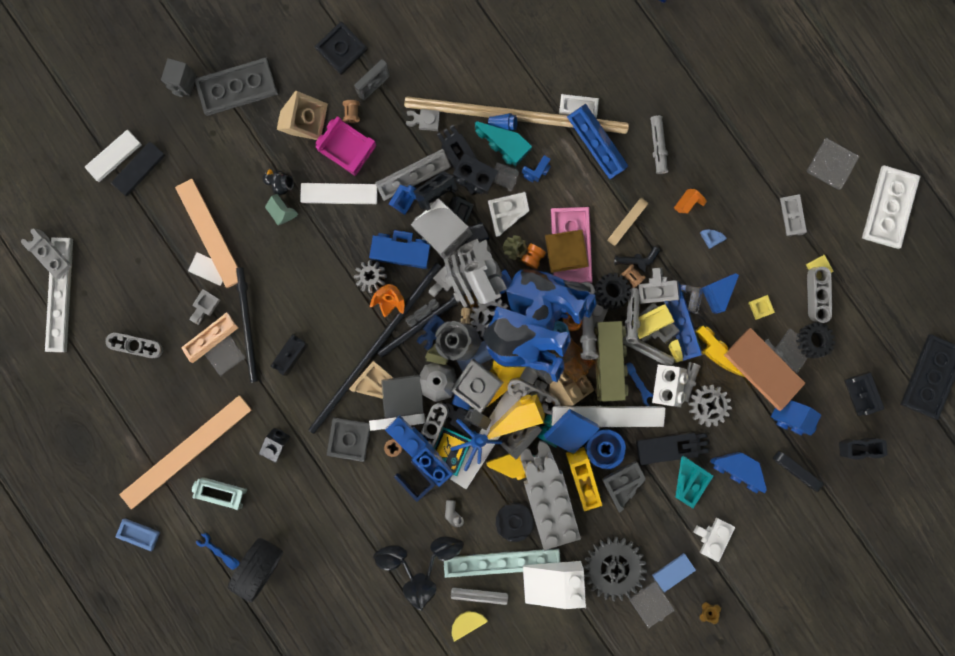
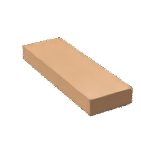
M226 312L181 348L188 360L194 363L238 329V326Z

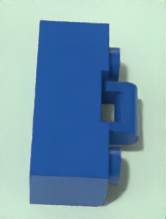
M394 230L393 239L389 238L390 235L378 233V236L373 235L369 256L371 261L427 269L431 249L427 241L416 239V242H412L413 233ZM397 238L406 239L408 242H397Z

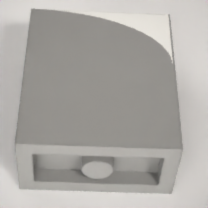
M438 198L435 202L430 203V210H425L414 219L411 226L444 259L446 257L449 258L473 234L469 227Z

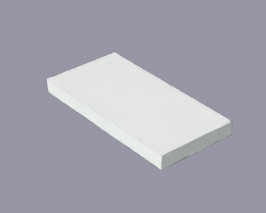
M888 166L881 167L862 239L897 249L901 248L920 179L919 175Z

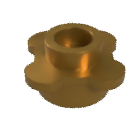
M707 602L703 603L702 614L699 616L700 620L717 624L719 612L721 611L720 606L709 605Z

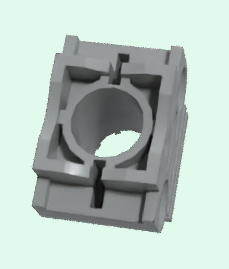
M476 239L461 246L458 250L461 264H459L455 254L451 255L453 268L448 258H444L445 266L443 270L447 275L445 279L449 287L453 286L454 297L457 302L461 301L464 308L467 307L464 294H466L470 304H474L471 292L473 291L478 302L485 304L500 298V292L507 289L505 282L501 278V270L497 262L492 258L490 247L486 240L479 243V240Z

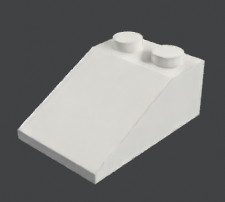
M581 561L523 565L525 603L563 609L586 608L584 570Z

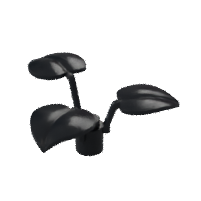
M439 537L435 539L430 545V550L434 554L431 556L426 576L423 573H417L415 576L412 575L404 560L407 557V551L400 546L384 547L378 550L373 555L376 565L383 570H394L401 564L404 565L410 581L403 586V594L410 604L422 611L437 591L435 583L430 579L434 559L438 557L441 561H447L454 558L463 549L464 542L452 537Z

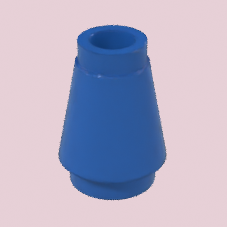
M512 113L490 116L488 125L508 131L516 130L517 116L512 115Z

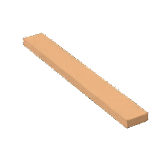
M239 395L120 493L121 498L130 509H134L249 414L252 408Z

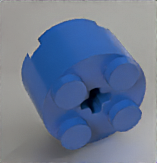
M599 429L584 444V448L592 464L599 468L611 469L623 461L626 445L618 433L609 429ZM603 444L609 445L607 453L601 452Z

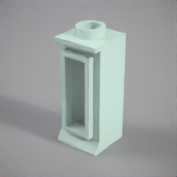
M202 477L194 482L192 492L194 493L193 498L239 510L243 506L241 504L242 495L247 492V489ZM204 486L232 493L231 502L203 495Z

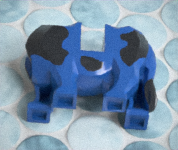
M520 270L514 275L511 285L506 290L511 311L497 306L494 317L485 330L483 338L487 344L490 356L499 365L504 367H531L536 370L547 371L552 381L557 383L564 370V361L562 358H556L554 354L549 353L547 350H555L559 356L563 357L571 342L569 332L561 333L554 331L555 322L561 317L568 318V315L565 314L566 312L572 316L577 324L581 323L584 316L590 318L596 307V296L590 294L591 290L582 283L563 280L552 274L537 270Z

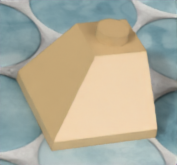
M295 91L280 111L277 130L293 136L317 140L322 134L328 103Z

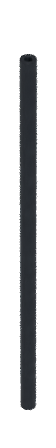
M435 263L406 301L404 313L398 312L309 427L308 430L311 433L315 434L442 267L438 263Z

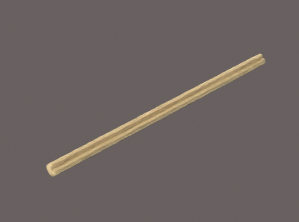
M405 97L404 101L405 107L412 109L438 110L446 113L488 118L490 116L512 113V115L517 116V121L573 127L567 115L415 97ZM597 119L606 132L623 134L628 132L629 124L626 122Z

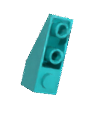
M481 122L475 123L476 134L481 139L486 138L490 142L489 146L495 152L499 151L503 155L504 161L509 165L513 164L516 167L532 149V146L518 133Z

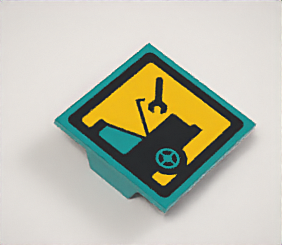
M443 427L434 449L449 466L453 475L458 476L470 446L451 451L450 448L470 442L471 439Z

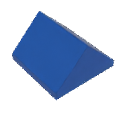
M735 273L701 288L712 313L718 314L726 310L738 279V274Z

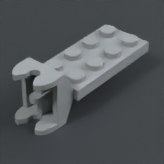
M539 441L537 455H532L530 449L526 448L520 455V459L527 478L523 482L544 550H548L580 540L581 537L561 470H558L548 444L544 441Z

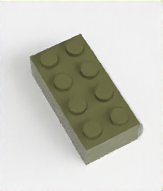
M622 321L598 322L594 327V333L598 340L596 342V352L599 355L595 359L597 401L625 400V396H628V385L625 384L624 377H627V365H624L623 358L627 355L626 345H623V337L626 336L625 326H622Z

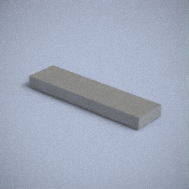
M441 149L375 182L385 201L393 197L399 185L408 187V185L415 186L451 168V165L444 150Z

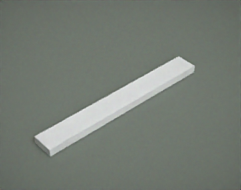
M525 367L520 378L534 384L538 375L532 368ZM519 383L513 386V391L516 392L518 389L523 391L522 396H525L526 391L529 389L528 387L525 390L521 389ZM506 391L489 417L491 422L487 430L481 429L479 434L488 435L490 427L519 399L511 396ZM500 436L488 440H498ZM486 444L482 447L481 464H477V450L468 470L464 471V467L473 450L471 446L465 456L458 476L452 475L450 479L467 489L495 444Z

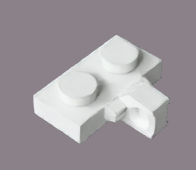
M718 518L715 519L712 527L708 526L707 529L696 525L694 533L703 537L701 542L704 543L700 553L719 562L735 527Z

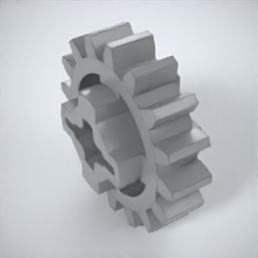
M500 298L496 302L493 300L485 304L477 301L478 307H472L475 313L470 314V317L474 319L470 323L471 325H476L475 329L477 332L480 330L479 335L483 337L486 328L491 323L487 316L491 314L494 317L497 308L490 309L486 306L493 305L504 309L508 307L506 303L502 304ZM482 312V318L478 320L479 313Z
M709 385L708 389L706 386H701L702 391L695 389L697 395H690L693 402L688 403V405L693 407V409L689 410V413L695 414L693 420L699 418L698 424L702 425L705 422L707 427L711 426V422L714 426H718V420L724 423L723 416L729 417L726 411L727 409H732L731 406H727V403L731 401V399H725L727 392L720 393L721 387H717L714 390V385ZM706 393H711V395L709 394L708 398L701 397ZM707 402L711 403L712 409H708ZM711 414H718L716 417L708 419Z

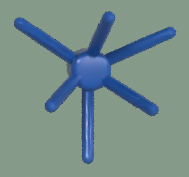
M457 419L456 422L472 439L470 442L451 447L450 450L454 451L468 446L473 447L464 467V471H467L477 450V464H481L482 447L486 444H502V440H488L487 435L478 434L476 431L472 432L460 419Z

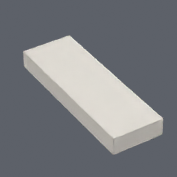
M126 130L89 162L85 168L96 181L100 182L142 144L129 130Z

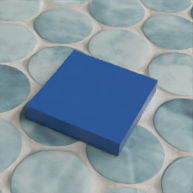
M569 409L544 434L546 440L574 454L600 428L597 423Z

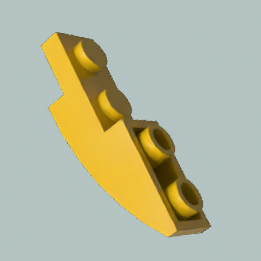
M698 327L695 330L696 334L707 345L702 352L722 368L745 377L724 356L728 349L727 345L721 340L718 341L714 337L715 333L709 327Z

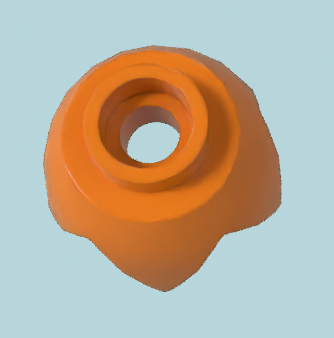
M387 284L381 287L371 299L370 307H374L379 303L384 317H387L395 307L398 308L400 313H404L403 295L394 285Z

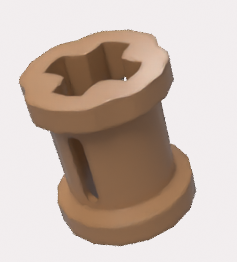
M356 100L343 101V106L345 107L343 122L358 123L360 121L358 117L360 102Z
M634 264L630 265L621 274L632 285V288L638 286L646 278L644 275H640L634 268Z
M394 439L388 440L384 446L385 453L390 457L398 456L403 450ZM395 442L399 450H395L393 453L389 445Z

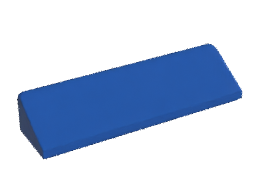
M587 104L582 105L567 116L609 179L628 167V164Z

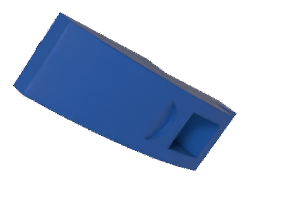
M400 415L385 428V431L412 457V461L438 487L453 475L449 466L427 439L415 427H411Z

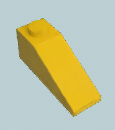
M525 395L521 397L490 427L487 435L488 439L542 424L545 413L538 396Z
M579 448L574 454L566 452L583 510L587 511L602 506L585 448Z

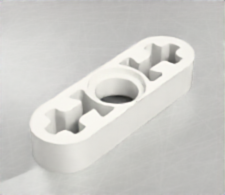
M424 413L401 416L409 425L425 423ZM397 417L369 421L370 431L385 429Z

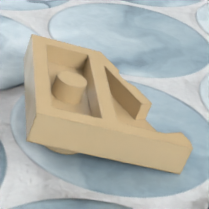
M373 361L349 389L383 399L381 380L393 377Z

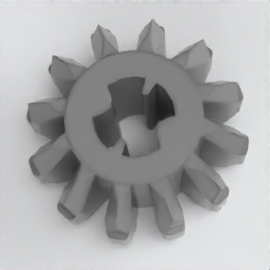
M369 260L367 267L362 262L361 266L363 269H355L360 275H354V278L361 279L356 282V285H363L362 291H365L368 287L369 293H373V287L378 290L380 289L378 284L385 285V282L381 279L387 278V275L381 274L385 271V268L381 267L378 269L379 262H376L373 266L372 261ZM373 272V276L375 277L374 280L370 279L369 281H367L368 278L366 277V275H371Z

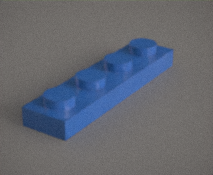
M678 282L680 300L664 302L674 320L673 324L680 331L676 335V339H678L684 361L703 355L680 282Z

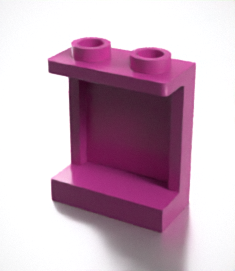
M338 116L335 120L332 119L328 123L327 131L324 135L321 134L316 141V148L320 153L354 176L357 175L377 146L374 140L365 137L344 123Z

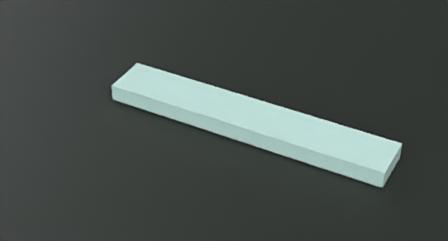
M559 548L455 556L450 560L444 561L445 578L523 572V565L559 563L560 552Z

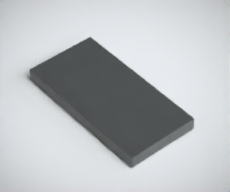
M267 57L194 79L206 116L278 95Z

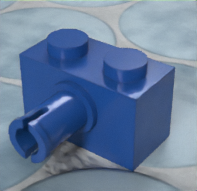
M792 400L780 411L775 407L771 418L777 421L776 425L786 430L790 427L791 431L796 434L802 435L805 433L810 436L816 431V425L821 417V414L811 407Z

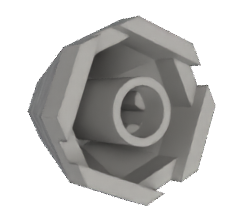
M431 363L425 365L420 373L422 395L435 402L452 397L453 392L451 389L457 381L455 369L447 364ZM435 378H440L441 382L439 385L434 384Z

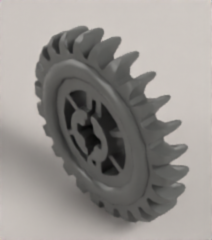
M616 536L612 542L607 537V543L600 540V546L593 544L595 551L588 550L591 557L584 558L589 564L584 565L583 568L589 571L585 572L584 576L590 577L586 583L588 585L593 583L591 591L598 589V597L604 593L605 600L611 595L613 602H615L616 596L623 601V594L631 598L629 591L637 594L635 586L642 588L639 580H646L641 573H646L647 570L641 566L647 563L640 560L644 557V554H636L639 547L632 548V541L626 545L625 538L619 542ZM612 555V559L608 562L604 560L606 557ZM619 555L624 557L626 561L621 563L619 561ZM603 562L606 564V572L601 574V565ZM628 564L629 570L628 574L626 575L625 566ZM615 565H617L620 570H616L614 574L611 569H615ZM609 575L611 577L610 582L603 576ZM623 576L625 577L622 581L618 582V579H621Z

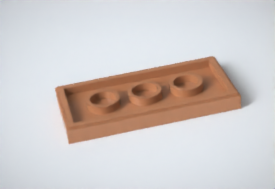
M751 328L747 329L724 354L779 411L789 403L805 384Z

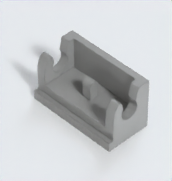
M800 194L780 198L786 235L788 237L804 235L807 230Z

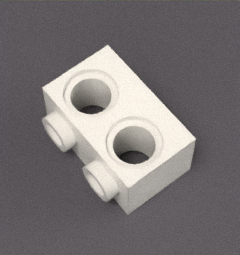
M658 365L652 403L681 407L685 400V393L683 391L684 384L688 380L687 369ZM675 372V379L671 381L670 375ZM671 391L673 397L671 400H668L667 395Z

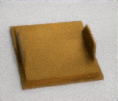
M583 229L545 235L551 273L589 267Z

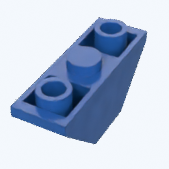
M735 452L710 460L714 464L713 468L722 474L725 471L731 474L730 478L739 484L743 481L748 484L747 488L757 494L758 491L766 492L767 489L760 463L747 455Z

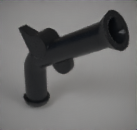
M653 246L647 258H642L640 254H636L634 257H619L615 254L614 266L618 264H634L645 273L646 266L655 260L661 249L658 246Z

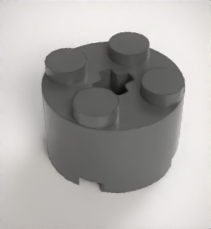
M445 322L439 327L435 336L437 337L435 343L437 352L443 358L449 360H469L477 353L481 345V339L477 330L471 324L464 322Z

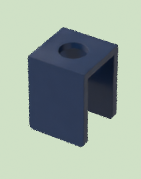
M411 460V463L430 482V485L418 495L399 473L394 477L413 499L418 502L436 484Z

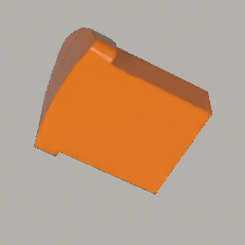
M687 189L674 209L679 213L688 214L696 202L704 206L707 200L696 189Z

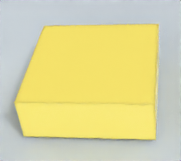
M825 255L806 264L809 270L813 267H826L831 273L834 272ZM820 271L816 274L818 280L822 278Z
M768 295L749 302L755 320L775 313Z

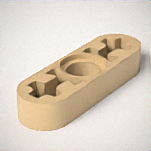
M640 198L607 241L615 246L645 209L648 202Z

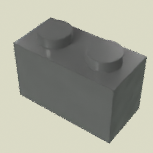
M167 58L161 81L166 85L167 89L172 91V94L179 97L184 95L191 96L195 83L194 79H196L197 75L186 63Z

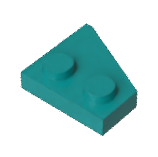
M682 456L675 498L694 508L713 475Z

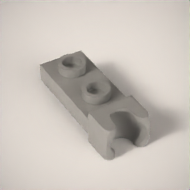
M31 229V234L34 237L33 241L22 239L21 243L28 251L33 253L55 279H60L72 265L49 241L50 239L43 231Z

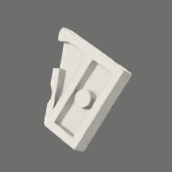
M525 192L488 201L496 237L500 236L529 211Z

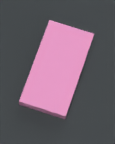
M589 207L551 208L552 234L583 229L589 267L554 272L553 275L567 281L592 283Z

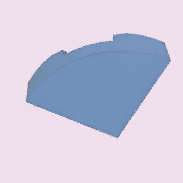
M707 229L700 232L709 249L727 239L721 232Z

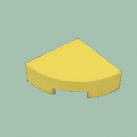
M678 339L672 341L668 347L675 359L674 361L678 363L683 360L681 347Z

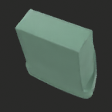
M278 194L271 196L265 206L278 226L298 215L295 209L286 207Z

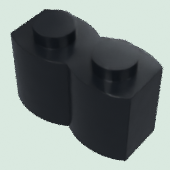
M845 439L839 442L840 456L844 458L860 460L866 457L882 458L888 455L887 443L883 439Z

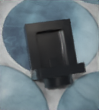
M273 428L266 436L259 454L276 463L290 436L282 430Z

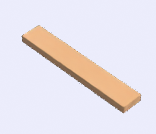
M190 179L176 186L175 188L225 287L229 288L237 284L236 268L238 266L195 181Z

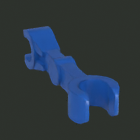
M625 364L627 365L628 375L631 376L635 386L641 392L644 405L649 406L647 398L652 397L653 399V394L646 389L643 381L637 375L633 364Z
M201 534L206 539L205 543H202L200 540L196 541L198 546H207L216 556L221 557L230 569L234 570L239 566L240 562L236 558L228 554L226 555L222 549L210 542L211 538L208 534Z

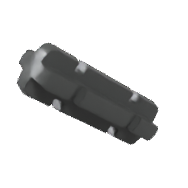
M432 299L428 302V305L425 304L414 312V315L408 316L405 319L407 324L413 327L417 324V321L420 322L431 314V311L438 309L440 304L436 299Z

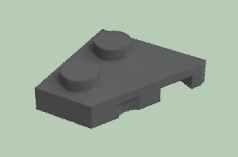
M636 461L602 478L619 513L623 511V506L629 498L634 496L636 489L645 481V477Z

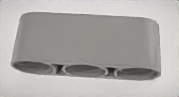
M813 267L807 274L808 316L814 322L825 323L832 317L831 272L826 267ZM818 271L822 273L820 280L816 277ZM819 290L822 291L821 299L817 298V292ZM821 309L823 315L819 319L817 316V312Z

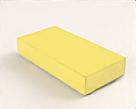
M666 304L639 317L641 325L638 329V337L641 339L674 323Z

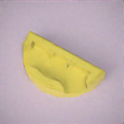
M466 611L461 613L452 625L454 642L487 623L488 620L477 612Z

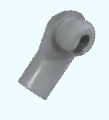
M446 500V520L454 527H461L464 524V519L455 511L456 501Z

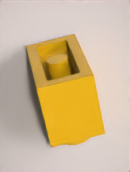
M506 454L486 461L489 468L512 479L515 477L517 480L526 478L520 456L515 459L510 454Z

